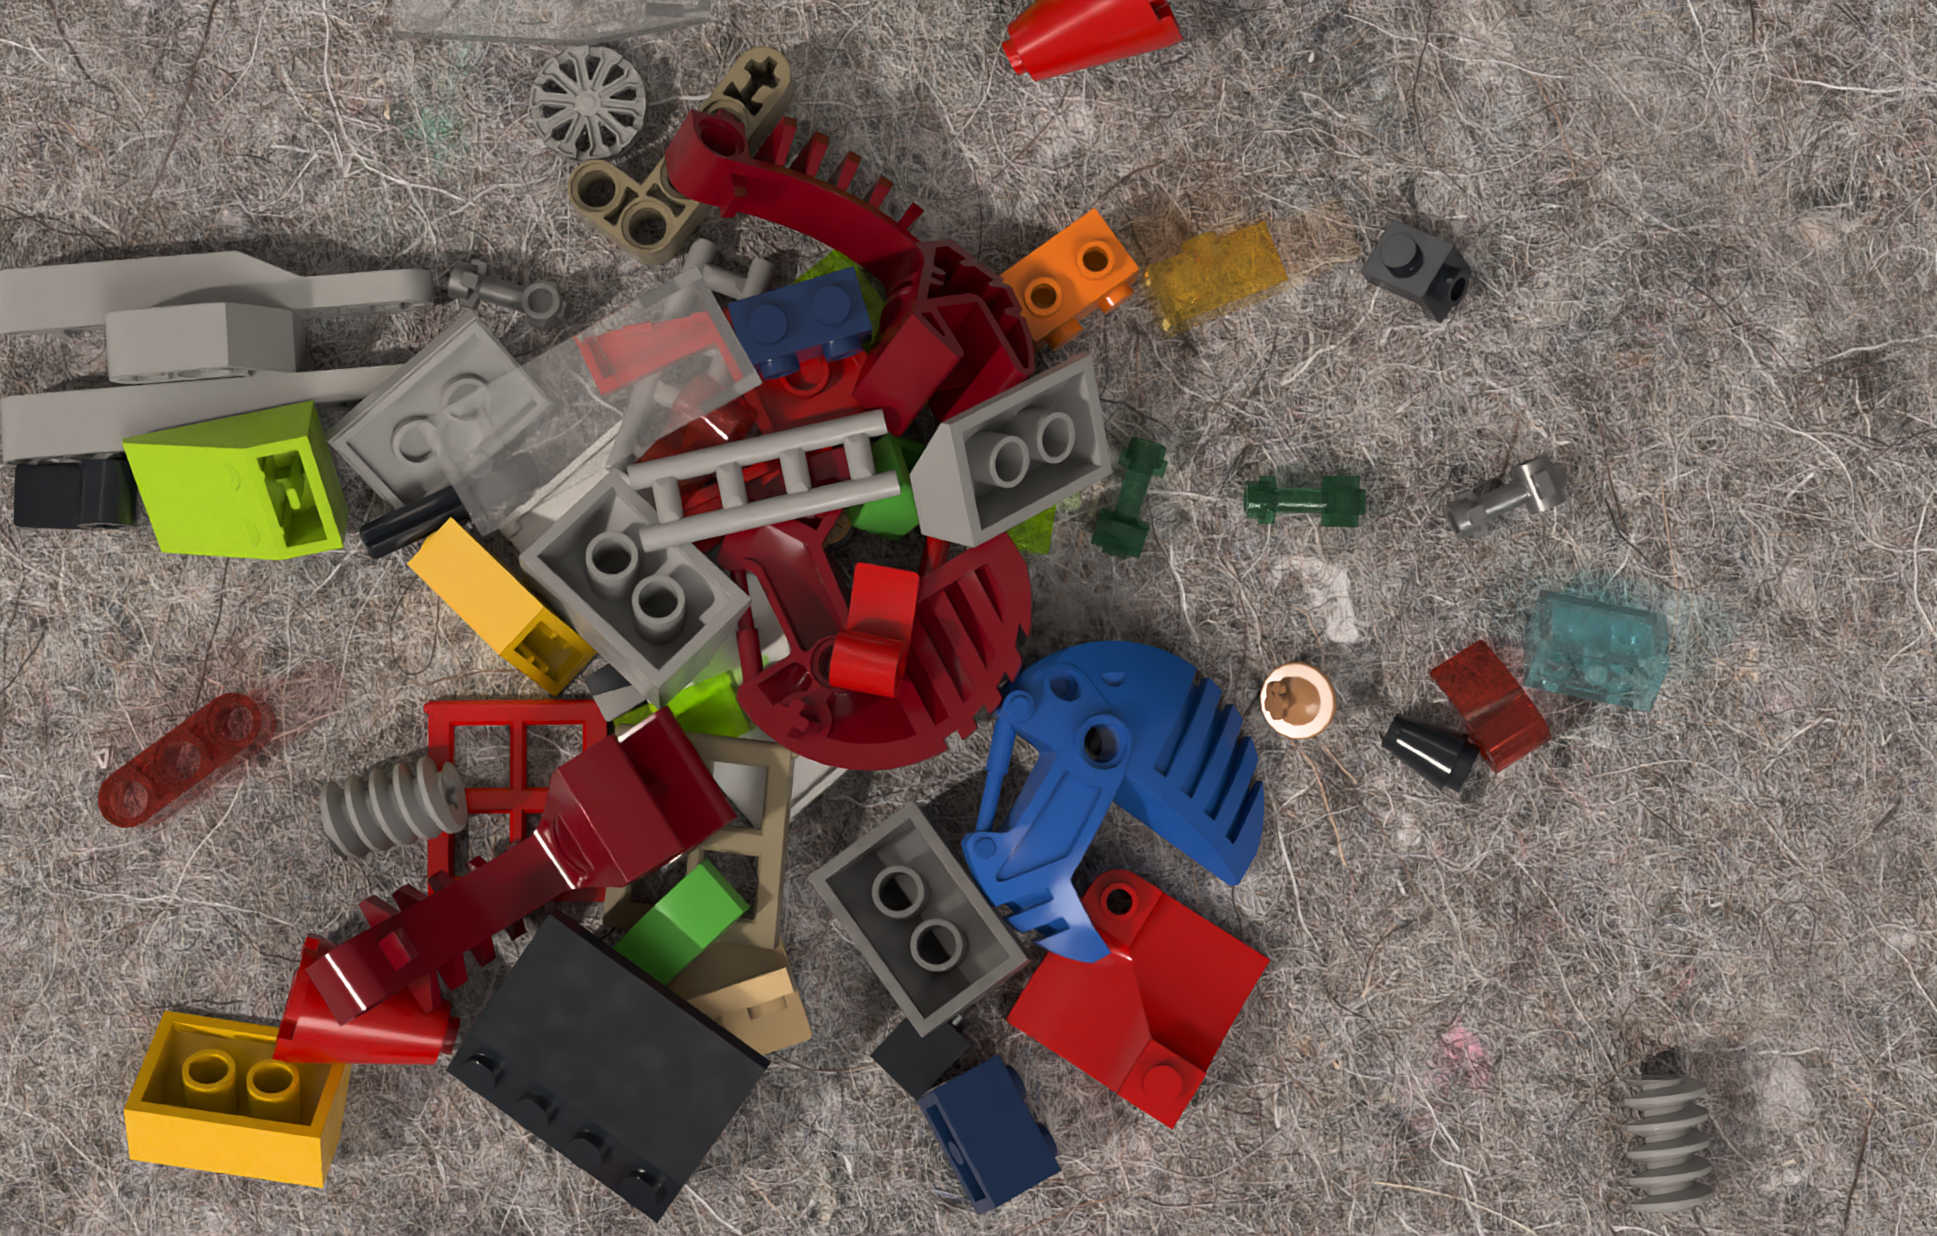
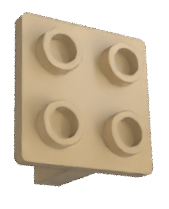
M781 934L779 935V946L775 949L717 941L703 951L668 986L673 992L761 1055L801 1043L812 1037L813 1032Z

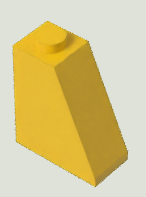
M452 517L439 530L426 538L421 549L407 563L498 655L554 697L567 686L597 653L592 646L537 596L517 574Z

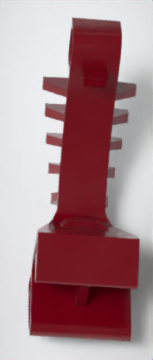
M722 108L719 109L716 115L693 109L690 110L664 152L667 174L670 182L678 192L694 201L719 207L721 218H734L737 212H741L811 236L841 252L884 284L887 298L880 316V327L857 378L852 396L866 411L882 408L887 430L893 436L901 437L927 403L939 424L1028 380L1035 372V353L1032 336L1026 318L1020 315L1023 309L1012 287L1002 282L1004 279L986 265L976 263L974 261L976 258L953 239L921 242L912 235L910 231L924 212L916 203L913 202L899 222H896L879 210V206L894 184L881 175L863 200L846 192L859 166L861 156L849 150L828 181L824 182L815 178L828 147L829 136L815 131L790 167L786 168L784 164L797 129V119L783 116L752 159L749 155L745 125L742 122L735 121L734 114Z
M667 705L617 738L615 733L558 767L551 774L542 819L529 838L519 844L517 841H514L504 848L506 852L489 862H486L480 855L468 861L465 866L469 874L457 881L443 870L433 874L427 881L434 893L428 897L409 883L400 887L392 893V896L401 912L375 894L368 897L358 905L371 928L337 946L305 970L340 1027L384 1003L406 986L424 1012L428 1013L442 1004L437 971L451 991L468 981L463 955L466 951H471L482 968L497 958L492 940L493 935L504 929L512 941L521 937L527 932L523 918L538 908H541L544 914L557 907L553 899L562 893L585 887L623 888L659 868L673 863L737 819L738 815L674 713Z

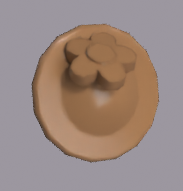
M1303 661L1287 662L1274 668L1264 680L1260 692L1261 711L1267 723L1278 734L1293 740L1310 739L1321 734L1332 722L1337 708L1336 692L1329 677L1318 667Z

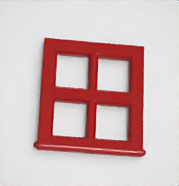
M594 699L429 700L423 706V711L428 714V756L434 761L438 771H442L445 762H451L455 766V726L510 725V787L464 788L468 814H510V844L514 841H517L519 844L527 839V813H544L549 787H527L528 725H583V751L609 736V722L603 717ZM442 830L437 838L428 839V878L443 870L457 881L462 877H455V833L447 834ZM428 882V896H430L434 891ZM585 887L568 890L553 900L554 902L605 901L606 887Z

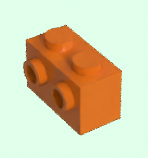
M1093 208L999 276L1004 279L1002 281L1004 284L1012 287L1023 309L1020 315L1026 318L1035 353L1047 344L1052 351H1056L1066 345L1083 331L1079 321L1097 308H1100L1103 314L1106 315L1126 302L1135 293L1130 285L1136 281L1140 269L1096 208Z

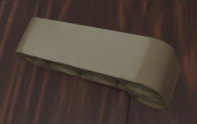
M757 46L747 50L737 59L698 110L716 115L719 109L722 108L734 114L735 121L744 123L750 157L787 110L793 99L794 84L787 59L779 51L771 47ZM773 73L776 87L771 89L763 85L755 93L752 78L757 75L765 80ZM750 101L752 102L755 116H752L746 108ZM665 155L642 185L613 164L595 159L581 163L572 171L568 179L567 192L577 213L586 224L636 261L645 265L658 266L672 259L713 207L712 205L689 199L672 189V183L667 174ZM609 182L615 186V195L607 205L591 207L584 203L585 193L593 184ZM647 219H659L666 224V232L660 241L652 245H642L634 240V232L641 222Z

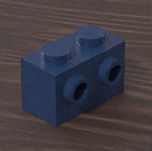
M854 267L727 304L748 377L762 374L763 380L785 377L801 370L800 362L823 355L826 362L842 360L863 351L862 344L872 341V325Z
M999 1054L930 1091L917 1101L978 1215L999 1207L1061 1171L1055 1159L1058 1155V1150L1051 1133L1042 1123H1036L1024 1102L1027 1096L1026 1089L1019 1074L1012 1066L1004 1065Z

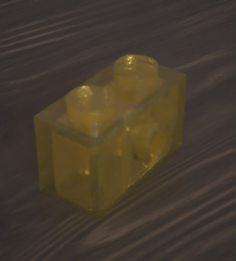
M1262 221L1219 239L1215 231H1209L1183 242L1180 245L1183 253L1145 267L1141 284L1162 336L1166 339L1281 293L1289 279L1265 221Z

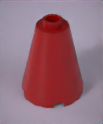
M1035 0L1007 25L1011 38L1001 42L1017 76L1019 77L1028 72L1031 78L1038 82L1171 47L1185 39L1179 30V24L1167 0Z
M307 933L300 956H302L296 974H294L284 1008L272 1059L284 1063L435 1065L439 1053L451 1055L461 1021L460 1017L450 1015L452 1002L441 997L442 1004L432 1011L425 1013L407 986L384 1003L340 1027L305 970L326 953L339 946V944L321 935Z

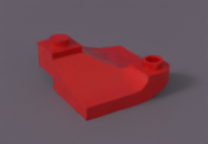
M1112 869L1099 874L1081 896L1100 937L1111 951V954L1094 963H1086L1061 957L1047 951L1004 1020L1173 1130L1207 1075L1206 1072L1270 959L1176 901L1135 873L1123 869ZM1116 889L1125 890L1131 898L1129 909L1122 914H1114L1107 907V897Z

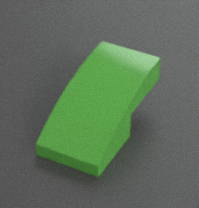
M707 858L654 905L612 948L668 987L703 951L715 944L750 906Z

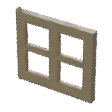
M621 723V725L615 728V734L620 737L636 725ZM685 731L712 776L714 761L766 768L761 829L732 825L725 826L688 852L686 876L696 866L706 860L707 850L759 857L754 916H741L718 941L775 949L779 946L795 759L799 755L778 742ZM634 882L623 888L606 887L603 925L631 929L656 904L633 901Z

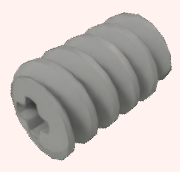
M424 756L420 757L417 762L416 778L411 768L406 763L401 762L395 764L393 768V784H391L388 775L383 769L371 770L368 782L369 790L359 775L347 777L344 794L336 782H325L321 787V816L323 827L332 849L340 857L360 858L366 856L370 850L375 852L387 851L395 843L399 846L413 844L418 837L423 840L437 838L442 830L447 834L461 832L466 826L468 812L465 790L457 768L451 762H445L442 771H438L431 757Z
M1645 1074L1624 1077L1623 1080L1642 1086L1641 1093L1624 1099V1106L1642 1111L1644 1115L1643 1119L1625 1125V1130L1628 1133L1645 1138V1145L1627 1151V1158L1644 1163L1647 1167V1171L1628 1177L1630 1185L1648 1190V1197L1630 1203V1209L1642 1212L1684 1211L1695 1209L1696 1205L1711 1200L1714 1197V1189L1709 1185L1694 1181V1179L1709 1174L1712 1171V1163L1708 1159L1692 1154L1707 1148L1711 1144V1138L1708 1134L1691 1128V1126L1707 1121L1709 1110L1689 1102L1691 1099L1706 1094L1708 1091L1707 1084L1704 1081L1678 1074Z

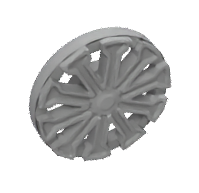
M589 44L566 48L564 52L548 59L538 72L529 98L532 123L545 145L558 156L579 164L592 159L608 162L626 153L640 138L645 128L649 111L648 95L644 82L632 63L613 49L589 46ZM590 58L600 59L601 61L592 80H590L587 60ZM571 62L574 63L577 83L561 71L563 66ZM619 67L624 71L623 76L605 85L613 68ZM548 81H554L567 94L545 92L544 89ZM629 89L636 90L637 97L633 101L614 99ZM544 107L564 108L547 119L542 118L541 109ZM615 114L631 115L635 118L634 124L624 127L614 116ZM571 123L564 140L557 141L553 138L555 131ZM605 128L616 137L617 143L609 148L603 144L601 131ZM583 132L589 135L591 146L587 152L577 150V145Z

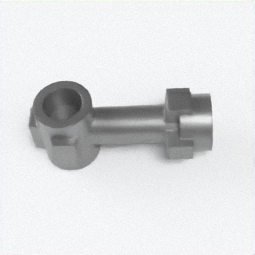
M472 259L471 264L458 261L453 268L448 285V296L459 300L458 304L461 307L471 308L476 311L480 300L524 312L529 316V325L534 329L547 332L548 329L556 328L568 320L571 307L560 295L561 287L556 282L542 279L541 282L525 287L488 276L489 264Z
M1544 453L1511 467L1516 480L1477 498L1472 489H1467L1453 495L1455 501L1444 505V511L1455 536L1461 540L1468 536H1471L1472 539H1477L1490 533L1486 521L1524 504L1527 505L1530 515H1534L1565 502L1566 498L1562 488L1567 485L1558 464H1551L1547 453Z

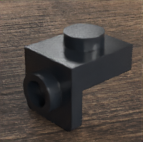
M1392 219L1360 272L1368 283L1419 304L1430 319L1441 323L1451 307L1458 305L1464 298L1472 270L1455 244Z

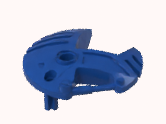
M1097 641L1076 644L1040 657L1021 669L1014 683L1009 679L1000 688L1004 699L998 709L992 714L996 722L985 767L988 774L976 829L966 833L962 839L961 846L970 872L989 904L995 907L1006 904L1011 909L1012 913L1004 916L1002 919L1016 932L1023 933L1031 929L1040 932L1043 935L1030 942L1061 957L1080 962L1094 963L1111 954V951L1100 937L1071 877L1100 827L1112 801L1229 886H1236L1240 883L1258 851L1264 818L1263 780H1256L1249 792V783L1259 760L1251 736H1244L1240 745H1238L1237 737L1243 719L1234 705L1226 704L1221 713L1217 705L1222 690L1210 678H1202L1197 686L1192 682L1197 668L1184 659L1163 649L1129 641ZM1092 727L1098 731L1102 739V751L1095 760L1089 758L1084 748L1085 735ZM1018 735L1038 750L1039 757L1003 824L995 832H992L1003 777L1008 774L1015 737Z

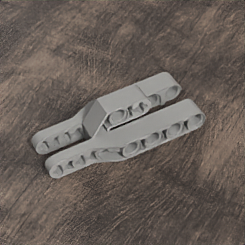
M239 251L0 270V336L3 334L21 336L51 334L59 339L72 338V332L106 329L109 381L114 383L145 384L245 376L3 397L0 399L3 463L11 466H17L18 464L55 465L79 463L83 460L127 459L122 445L123 438L314 400L318 414L324 411L353 409L404 364L308 372L305 319L405 312L433 307L432 272L422 269H394L302 277Z

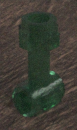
M1131 437L1128 448H1122L1117 464L1128 469L1115 510L1101 508L1090 543L1102 547L1101 553L1125 560L1127 555L1139 559L1148 534L1150 522L1138 518L1151 477L1163 478L1168 464V461L1164 460L1167 451L1165 446L1147 439Z
M1258 476V481H1245L1243 494L1244 518L1257 519V524H1275L1276 513L1321 514L1322 527H1359V515H1365L1366 489H1360V476H1322V488H1278L1276 476Z

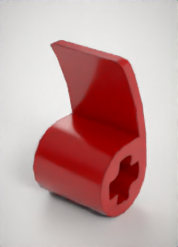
M862 562L855 565L846 629H840L832 651L829 671L831 687L890 698L898 697L905 675L918 601L920 577L916 572Z

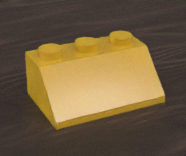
M164 1010L124 1107L130 1159L323 1188L341 1135L352 1064L284 1063L272 1059V1054L277 1044L275 1042L279 1027Z

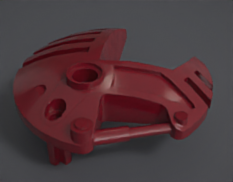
M844 447L828 450L806 458L812 488L851 480ZM781 473L764 486L774 492L769 498L787 494L784 477ZM751 498L749 502H754L758 500ZM845 508L727 534L717 556L721 568L730 572L731 580L748 596L749 590L746 573H753L757 576L791 647V652L787 657L764 670L758 628H754L750 604L738 621L739 631H736L743 683L737 691L738 703L749 718L769 737L804 758L828 766L862 771L892 770L930 760L950 750L945 738L955 731L958 732L962 740H965L978 730L979 726L974 717L977 712L985 705L989 714L992 715L1004 699L998 685L1005 672L1011 682L1014 683L1021 670L1024 660L1016 646L1019 623L1026 636L1030 639L1033 616L1032 584L1028 565L1007 530L975 548H969L920 578L910 650L902 687L897 698L831 687L829 683L827 664L832 656L838 632L840 629H846L851 594L826 539Z

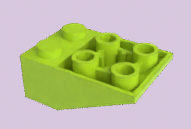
M314 400L127 437L122 440L123 448L162 553L285 560L344 548L349 509L327 441L323 435L324 431Z

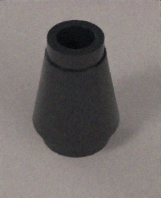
M1400 713L1396 714L1380 746L1392 752V755L1438 790L1442 791L1445 786L1457 793L1462 788L1481 750V747L1468 741L1470 734L1412 717L1408 718Z

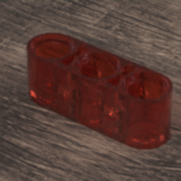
M225 693L216 697L112 773L102 783L98 793V807L102 816L112 825L121 828H151L160 824L270 742L276 730V716L272 707L261 698L242 693ZM245 705L253 716V726L251 732L245 738L236 740L228 730V719L235 708ZM191 743L198 749L200 754V766L193 776L186 779L178 772L176 757L183 746ZM139 782L147 792L148 802L144 811L134 817L127 811L124 805V795L133 783Z

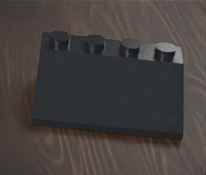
M555 907L469 1030L446 1071L464 1083L470 1090L478 1093L510 1116L524 1129L532 1132L564 1155L578 1168L586 1171L618 1194L628 1204L658 1223L771 1061Z

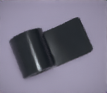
M94 459L80 461L79 466L18 464L15 467L13 515L15 526L20 528L61 530H129L137 528L138 486L129 461Z

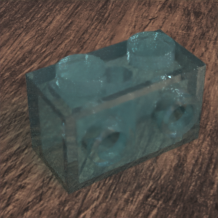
M1543 589L1540 590L1523 636L1524 686L1651 712L1670 665L1666 614Z

